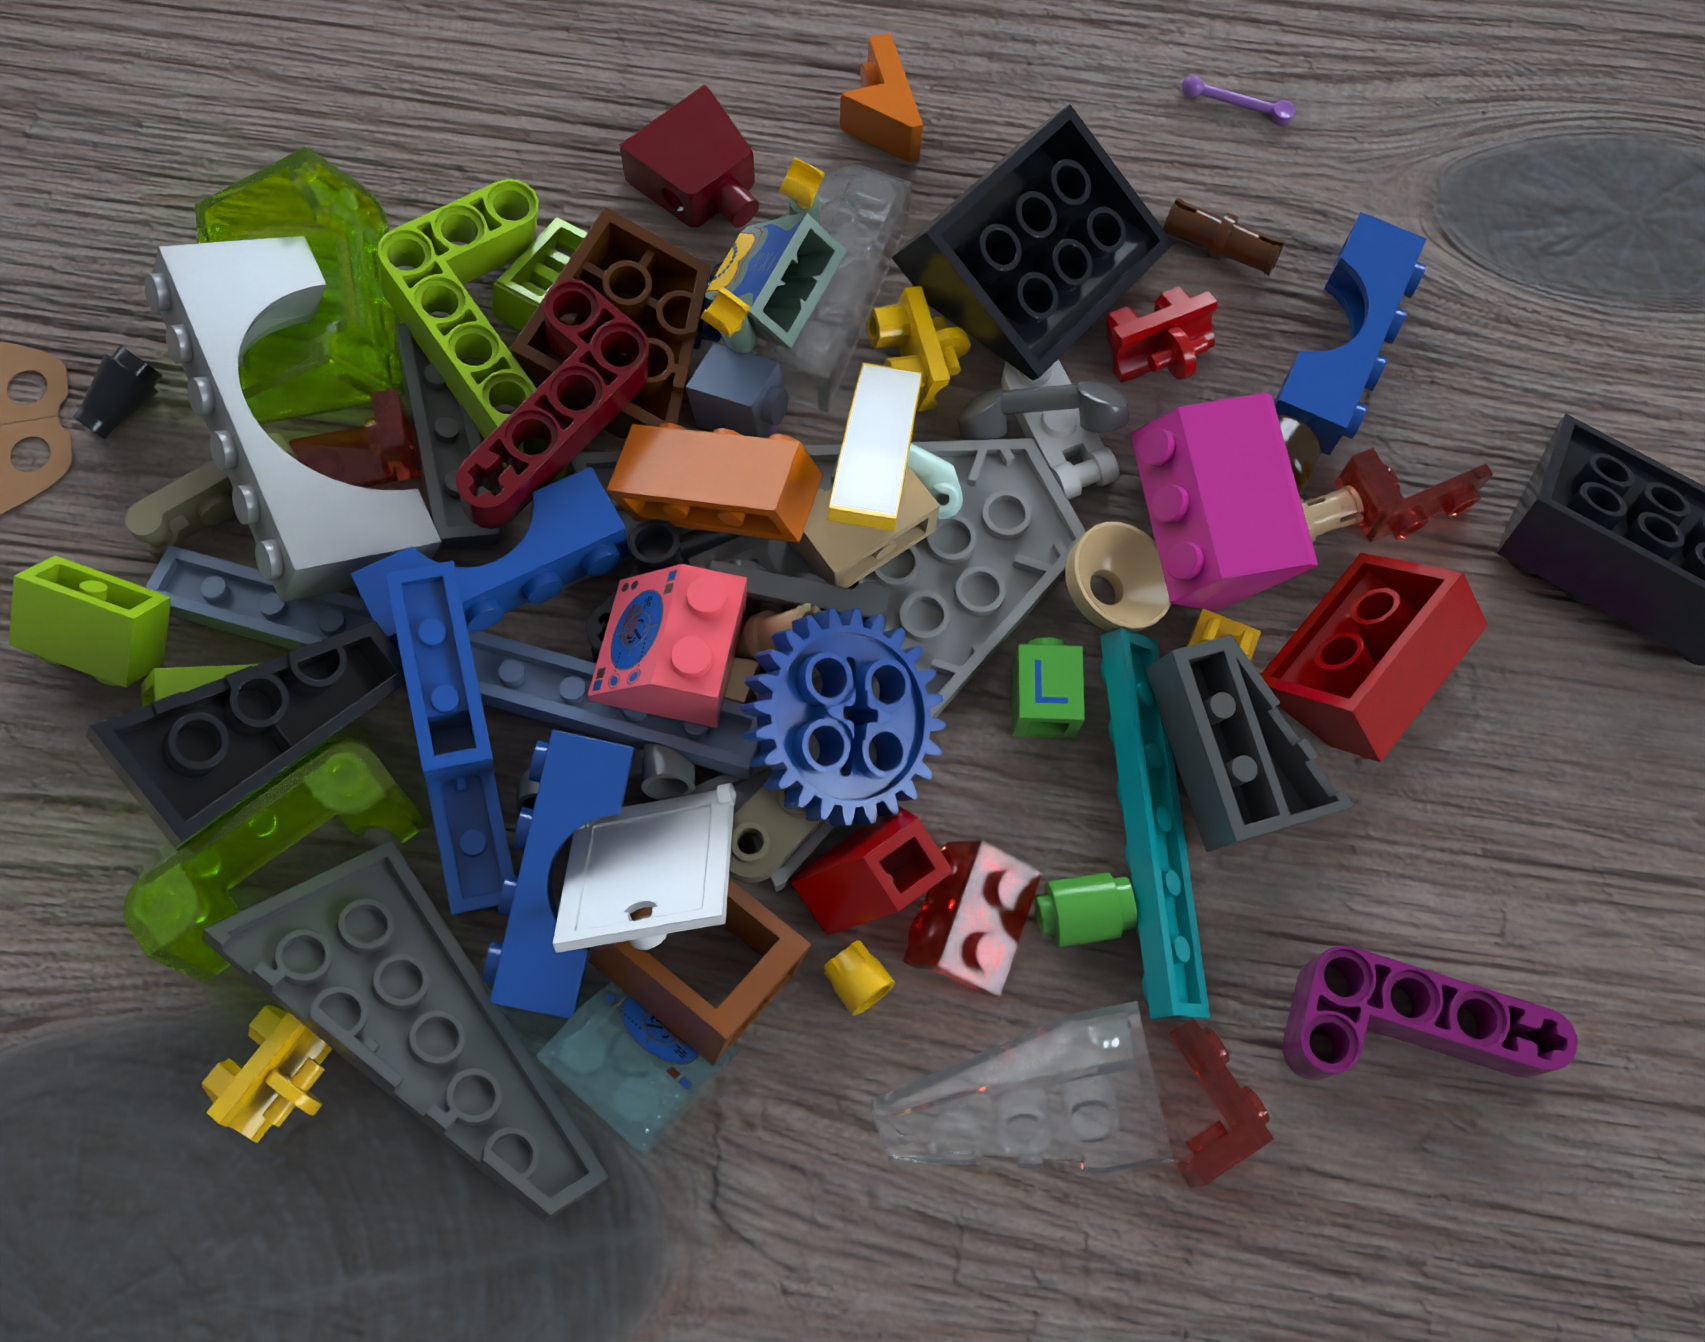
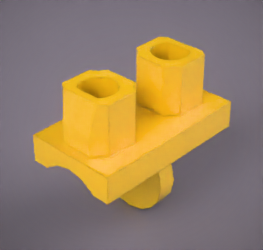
M922 286L905 287L898 304L872 309L866 323L871 346L875 349L894 346L899 348L901 357L886 358L883 366L923 372L917 411L934 410L937 405L936 393L948 385L950 376H954L961 371L958 359L965 355L971 346L968 333L959 327H948L945 318L942 316L931 318Z
M272 1005L264 1006L249 1025L248 1036L258 1043L260 1047L244 1067L228 1058L223 1062H219L202 1082V1088L213 1102V1105L206 1113L218 1124L233 1128L256 1143L260 1141L272 1124L280 1127L296 1106L309 1115L314 1116L323 1103L309 1089L324 1072L325 1068L320 1064L333 1049L289 1012Z

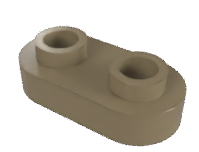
M764 784L733 815L729 875L734 879L745 883H757L768 879L826 821L806 820V805L803 808L786 809L783 805L788 787L767 791ZM753 834L762 839L764 844L759 852L745 854L740 851L738 843L745 835Z

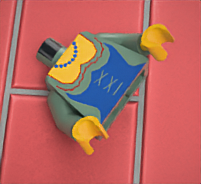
M794 157L778 191L790 197L789 212L778 219L747 226L740 232L725 260L716 264L709 276V280H712L705 292V298L710 303V306L707 310H704L700 318L717 329L725 344L731 350L738 353L749 352L757 344V338L785 348H792L847 252L820 225V198L817 191L825 176V172Z

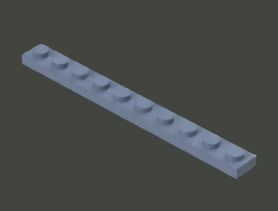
M169 545L145 587L171 597L169 616L289 650H296L373 622L362 598L334 591L280 602L272 580H265L258 569ZM468 630L482 704L639 749H643L645 744L663 745L680 753L692 764L750 780L754 769L750 761L760 752L762 746L760 741H747L742 738L744 732L757 727V717L740 711V705L744 704L724 699L718 728L589 702L587 696L596 663L485 632Z

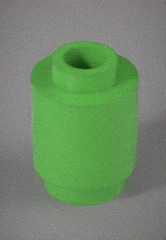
M1109 872L1048 881L1044 885V896L1035 897L1034 899L1039 933L1042 937L1051 936L1056 948L1121 938L1122 931L1132 930L1137 926L1135 897L1131 883L1126 876L1113 878Z

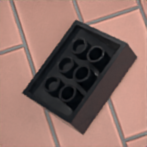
M1069 104L1032 131L891 258L914 287L922 286L926 302L929 306L1034 381L1040 378L1174 243L1071 104Z
M1565 414L1552 435L1506 525L1497 554L1507 558L1518 570L1527 574H1536L1562 588L1575 601L1594 605L1618 618L1629 630L1640 635H1649L1675 649L1688 662L1704 666L1705 486L1582 421Z

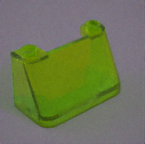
M305 146L194 204L198 232L197 244L305 236L326 282V287L313 321L291 325L270 333L256 342L243 355L244 368L238 366L240 385L245 401L259 424L380 405L405 394L394 337L396 323H402V321L383 296L379 285L378 244L383 235L390 230L382 205L373 193Z
M340 731L174 848L169 843L145 862L124 900L123 916L129 930L147 957L205 984L231 965L202 941L203 929L241 912L228 893L230 888L337 814L340 815L349 830L357 838L368 831V829L380 828L391 832L402 843L430 825V823L375 747L361 734L352 731Z

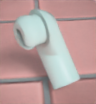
M911 443L907 464L940 505L938 519L951 518L958 513L963 503L962 491L954 466Z

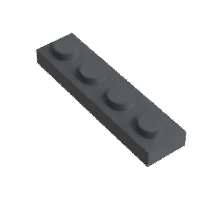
M396 323L394 337L426 508L442 541L437 550L497 545L500 534L499 528H481L472 523L464 513L456 485L457 470L463 461L481 444L479 428L462 404L460 405L434 364H431L416 343L406 324ZM481 486L477 489V494L479 496L481 493L485 491H488L490 493L491 491Z

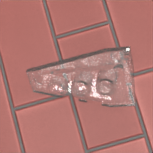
M1137 1001L1067 1015L871 1100V1110L889 1161L973 1165L981 1156L1017 1158L1018 1168L1041 1169L1043 1160L1081 1162L1082 1172L1109 1173L1174 1160Z

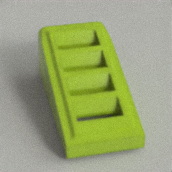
M556 217L493 284V315L497 319L522 331L560 274L543 264L545 263L561 272L571 257L555 250V247L559 246L574 254L587 232ZM532 281V282H534V283L540 285L541 287L547 289V291H545V290H543V289L537 287L536 285H534V284H532V283H530V282Z

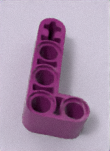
M1342 945L1326 950L1302 967L1297 978L1283 1039V1055L1287 1065L1300 1077L1316 1081L1348 1071L1358 1062L1362 1053L1366 1030L1515 1077L1524 1078L1566 1067L1574 1059L1578 1050V1038L1573 1025L1564 1015L1553 1009L1365 950ZM1326 966L1337 968L1345 976L1348 983V992L1345 997L1332 993L1327 987L1324 980ZM1393 986L1404 990L1410 997L1412 1002L1410 1018L1399 1014L1393 1007L1390 1000ZM1459 1007L1468 1010L1476 1020L1477 1034L1474 1039L1467 1036L1460 1029L1457 1021ZM1313 1029L1325 1033L1330 1038L1334 1047V1056L1330 1063H1324L1312 1053L1309 1045V1036ZM1530 1032L1529 1040L1520 1037H1514L1517 1035ZM1506 1036H1507V1037H1514V1038L1505 1040V1039H1506ZM1538 1046L1540 1047V1054H1539V1055H1537V1054H1538Z

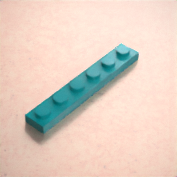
M1119 628L1100 635L1103 655L1101 674L1107 686L1111 716L1109 735L1115 747L1119 777L1117 797L1123 808L1127 838L1125 859L1131 871L1137 909V926L1135 929L1140 937L1144 968L1142 990L1148 1003L1150 1019L1191 1022L1209 1019L1210 1011L1173 751L1145 670L1159 660L1157 640Z

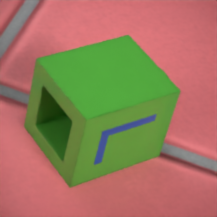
M1051 637L1036 638L1030 640L1027 644H1018L1011 664L1012 737H1076L1085 720L1083 646H1067L1063 640Z

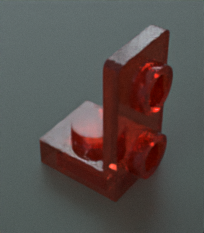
M397 389L371 393L375 417L365 419V426L296 438L289 441L290 446L298 457L297 461L320 474L350 485L369 487L421 477L410 417Z
M1370 448L1352 456L1334 484L1337 489L1352 486L1358 492L1364 511L1360 512L1364 516L1363 520L1358 524L1371 543L1391 533L1396 540L1405 538L1424 527L1429 522L1428 517L1442 511L1445 512L1447 517H1452L1469 509L1481 499L1478 491L1491 478L1493 473L1487 464H1483L1404 499L1400 492V484L1396 474L1389 466L1382 463L1374 448Z
M1194 1018L1171 1031L1170 1036L1230 1128L1226 1130L1222 1122L1218 1120L1185 1141L1192 1153L1175 1163L1190 1188L1208 1184L1274 1140L1265 1126L1270 1121L1265 1106L1248 1086L1240 1088L1225 1065L1230 1061L1224 1044L1211 1028L1205 1026L1201 1029Z

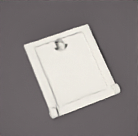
M732 783L718 785L717 790L622 807L621 813L618 815L592 820L577 829L572 837L553 938V947L556 953L628 940L634 948L648 950L661 944L668 933L725 924L734 806L736 805V791ZM644 907L653 908L651 915H646L632 921L630 914Z

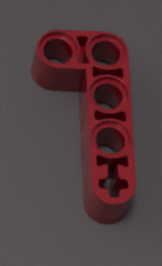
M568 279L559 281L551 286L544 296L543 312L548 343L565 361L463 461L457 470L456 485L464 513L472 523L481 528L495 529L511 522L533 500V492L546 487L642 390L647 382L649 343L646 334L636 323L597 290L581 280ZM570 313L581 314L587 318L585 322L575 326L565 325L559 321L561 317ZM620 352L627 353L635 361L627 366L619 367L613 366L605 359L611 354ZM573 395H583L592 400L590 406L578 411L566 408L562 405V402ZM530 438L543 439L549 443L545 451L536 455H527L517 449L520 443ZM503 462L508 466L505 470H503ZM483 486L485 489L492 491L499 486L501 493L494 496L492 493L485 491L478 496L477 489Z

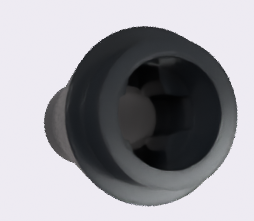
M120 345L111 357L107 354L104 355L87 394L73 418L103 439H106L113 429L159 392L154 387L163 375Z

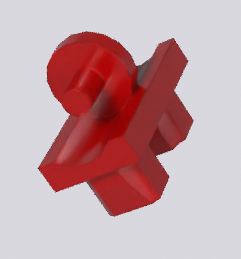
M1178 286L1161 293L1155 301L1154 312L1140 317L1134 309H1130L1128 306L1109 313L1106 318V338L1113 349V374L1121 383L1150 371L1156 372L1166 367L1176 379L1182 380L1192 376L1196 371L1195 356L1207 352L1209 348L1214 347L1215 337L1212 329V316L1217 310V300L1209 291L1191 297Z

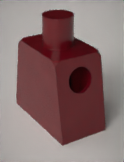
M705 84L619 144L625 180L689 227H700L720 212L735 228H740L750 222L759 209L758 200L749 192L755 183L754 155L751 147Z

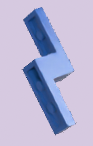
M454 560L385 572L452 917L499 907L507 874L514 875L493 771V756Z

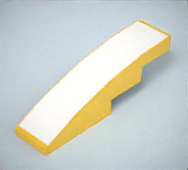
M870 363L862 364L839 456L827 521L895 531L923 372Z

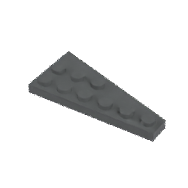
M392 840L203 929L202 941L542 1222L545 1223L600 1187L609 1177L498 1004L490 1003L491 993L482 982L479 974Z

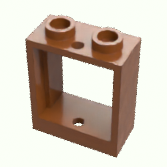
M730 878L728 882L726 922L723 925L763 958L716 1009L647 951L634 948L629 940L594 946L589 958V962L713 1066L797 973L811 946L806 939ZM644 907L630 914L632 921L646 915H651L653 908Z

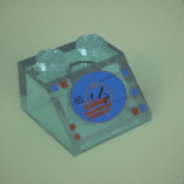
M612 981L576 1011L537 1054L536 1058L639 1153L647 1158L735 1057L738 1050L732 1045L715 1066L711 1065Z

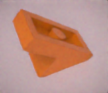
M891 32L871 36L868 43V60L860 64L863 88L846 91L840 96L839 125L846 133L907 162L919 160L923 123Z

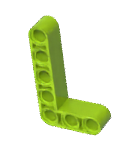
M513 179L492 183L394 228L383 235L378 244L379 285L383 296L402 323L406 324L416 343L431 364L433 363L446 381L447 387L459 404H462L484 439L511 415L496 411L494 409L496 406L511 405L518 408L536 390L534 384L463 286L516 260L536 239L539 209L538 197L528 184ZM508 217V218H514V219H517V220H516V221H511V220H506V219H504V218ZM461 241V242H465V243H467V244H466V245H455V244L450 243V242ZM405 265L415 267L416 269L401 270L397 267ZM439 311L448 313L450 316L438 318L429 315V313ZM477 358L485 363L472 366L463 363L462 360ZM530 438L520 443L517 449L529 455L534 452L545 451L549 443L543 439ZM504 462L502 463V465L506 469L508 467L507 464ZM568 465L548 485L566 478Z

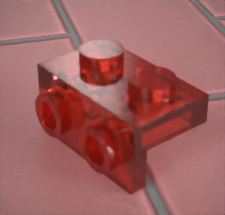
M983 840L947 842L941 853L952 868L953 873L927 891L921 911L910 925L908 931L909 944L903 962L916 969L935 970L983 995L1000 997L1042 873Z

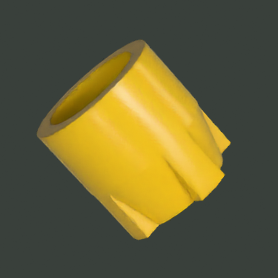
M860 940L853 942L823 966L826 970L824 974L830 980L834 992L852 1016H856L873 1006L895 985V981L880 961L869 953Z

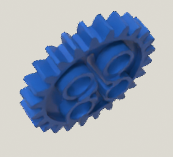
M832 608L815 613V619L809 615L793 620V631L787 629L774 633L771 636L777 651L771 649L759 652L755 656L760 666L766 671V674L747 677L744 682L750 689L759 694L758 701L740 705L741 712L757 717V727L742 734L743 740L760 741L763 749L750 761L751 766L770 765L773 772L765 783V789L770 791L788 787L783 806L786 809H798L806 805V820L824 821L829 818L831 826L851 825L852 821L856 825L876 823L877 815L888 816L899 813L897 800L908 801L915 800L918 797L911 780H930L933 776L929 768L922 761L923 758L941 755L942 749L929 740L931 731L946 728V723L931 717L930 712L931 707L944 701L943 695L927 694L925 685L936 675L935 669L918 671L915 664L920 658L923 649L921 646L902 650L900 647L904 639L905 630L900 627L883 633L884 616L880 614L862 621L859 608L842 611L839 615L836 609ZM813 667L819 671L822 677L823 686L820 694L812 684L811 674ZM872 675L876 677L879 683V699L875 697L872 691ZM811 734L816 737L819 743L820 752L817 761L813 760L809 753L808 742ZM870 741L874 743L877 749L875 766L869 758L868 749ZM840 768H842L843 772L845 773L844 776L841 775Z

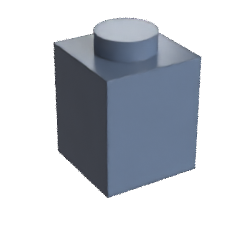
M717 343L712 344L686 385L696 426L711 431L724 428L733 430L743 436L765 438L771 426L778 425L782 421L788 406V392L783 387L779 362L747 352L738 353L727 346Z

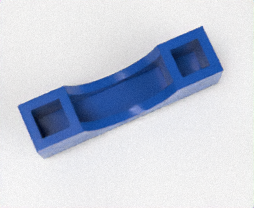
M1360 212L1349 232L1324 287L1338 301L1346 313L1350 324L1351 340L1341 347L1328 351H1300L1286 375L1274 402L1277 414H1284L1299 419L1309 426L1318 438L1321 452L1329 456L1342 436L1353 439L1368 408L1367 405L1359 402L1364 388L1373 391L1388 360V358L1379 355L1384 341L1389 344L1393 343L1407 315L1406 310L1398 307L1402 296L1404 295L1409 298L1413 296L1427 266L1417 261L1427 238L1363 212Z
M588 467L533 492V515L530 527L522 541L507 555L482 566L455 567L467 630L473 632L485 630L499 622L504 613L528 602L539 604L555 597L564 585L586 575L590 577L604 575L613 570L621 562V559L629 556L626 527L592 467ZM413 546L350 573L372 620L377 622L399 653L385 572L438 563L423 555Z
M553 729L549 743L537 741L529 772V781L540 783L534 809L522 808L513 847L524 849L519 876L507 874L498 907V915L509 917L504 942H491L483 972L482 982L494 984L490 1003L573 1019L577 1010L591 947L556 953L553 947V938L559 912L552 891L553 867L560 849L577 829L592 820L621 813L635 752L634 747Z

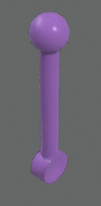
M1190 75L1182 82V92L1189 98L1203 95L1271 115L1272 121L1278 125L1289 124L1295 114L1294 105L1287 100H1280L1272 104L1204 84L1197 75Z

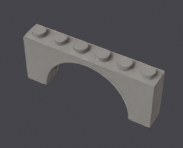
M305 236L159 246L153 271L145 276V293L148 304L153 312H160L167 328L166 343L170 357L175 364H182L188 378V397L191 408L196 416H203L211 434L210 450L214 463L219 470H226L233 486L232 500L236 516L241 524L249 525L256 542L255 556L258 569L265 580H272L280 602L356 587L350 573L411 546L432 560L442 541L418 489H369L334 480L312 470L286 453L267 435L252 415L245 401L238 374V362L241 357L256 342L270 333L291 325L313 321L324 293L326 282Z

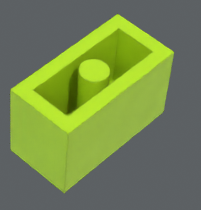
M55 555L14 575L9 645L35 654L43 662L65 665L92 675L103 684L127 688L149 674L154 668L164 664L171 597Z

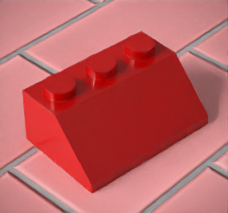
M1360 553L1260 675L1280 701V704L1277 706L1330 747L1381 762L1488 624L1463 572Z

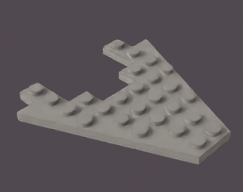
M1033 438L911 442L954 466L963 496L961 509L949 519L937 518L935 532L848 587V589L853 590L857 585L867 581L881 584L887 590L889 608L884 632L902 627L905 630V635L900 648L905 650L921 646L923 649L920 658L915 664L917 670L935 669L936 675L925 685L927 694L943 695L944 701L930 708L931 717L937 718L1065 574V564L1069 551L1080 536L1086 533ZM842 444L804 446L823 474L818 489L822 488L825 491L831 489L834 485ZM621 452L579 453L570 462L574 474L592 467L626 527L629 556L621 559V562L617 565L619 566L633 560L629 549V537L632 531L643 523L634 521L606 490ZM675 527L679 533V536L691 530H694L690 528ZM744 535L685 560L687 565L709 569L712 560L729 563L733 559H745L760 564L767 572L791 576L798 572L817 575L793 542ZM586 575L580 579H577L567 585H564L562 590L570 586H573L577 583H580L584 580H587L591 577ZM813 667L811 674L812 684L820 694L823 686L822 677L819 671ZM872 675V691L875 697L879 699V683L876 677ZM753 691V698L756 702L758 701L759 694ZM811 734L808 742L809 753L813 760L817 761L820 752L819 743L816 737ZM870 741L868 749L869 758L875 766L877 749L874 743ZM770 765L754 767L750 780L724 773L695 786L692 794L717 790L718 785L732 783L736 791L735 814L766 783L773 769ZM840 768V773L844 776L845 773L843 772L842 768ZM829 818L826 819L824 824L778 871L769 877L775 892L784 889L790 883L789 880L800 872L840 826H831ZM753 834L745 835L740 839L739 843L750 838L756 852H759L764 844L759 836Z

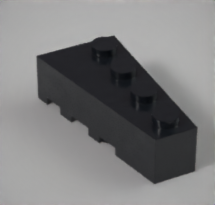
M373 621L293 650L279 658L225 675L224 678L159 699L150 705L126 714L115 715L89 725L86 737L175 848L405 685L406 681L401 655L377 622Z

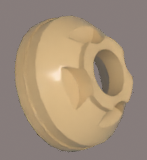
M1104 522L1093 526L1080 536L1069 551L1065 564V578L1068 591L1080 612L1101 629L1110 632L1123 628L1135 633L1157 623L1170 608L1171 603L1156 542L1144 531L1122 522ZM1092 575L1101 576L1111 583L1115 592V602L1113 605L1104 604L1093 595L1090 586Z

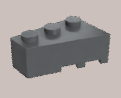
M1232 635L1172 650L1145 669L1206 852L1321 819L1355 807L1343 789L1336 791L1313 758L1318 754L1306 738L1299 740L1276 708L1280 701Z

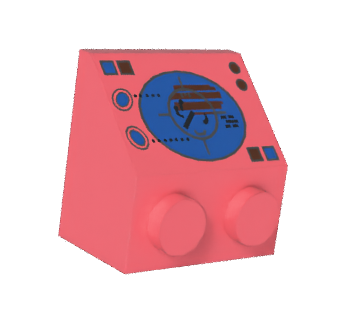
M679 564L620 580L589 688L588 701L718 728L746 614L747 577Z

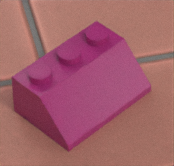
M1259 393L1177 407L1130 433L1170 603L1217 612L1318 566L1272 395Z

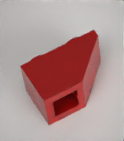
M898 805L899 813L876 817V823L866 824L789 880L826 935L899 912L953 873L952 868L917 816Z

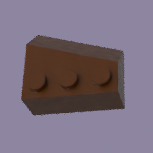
M604 207L553 285L568 279L581 280L589 284L636 323L647 336L649 343L647 382L642 390L603 428L618 438L627 439L632 424L659 427L661 423L677 424L711 265L611 209ZM544 298L510 348L511 354L536 389L565 361L548 343L543 312ZM577 313L566 314L559 319L563 324L570 326L580 325L587 320L585 316ZM620 352L611 354L605 359L613 366L619 367L627 366L635 361L632 356ZM583 395L569 396L562 402V405L566 408L577 411L585 409L592 404V400Z

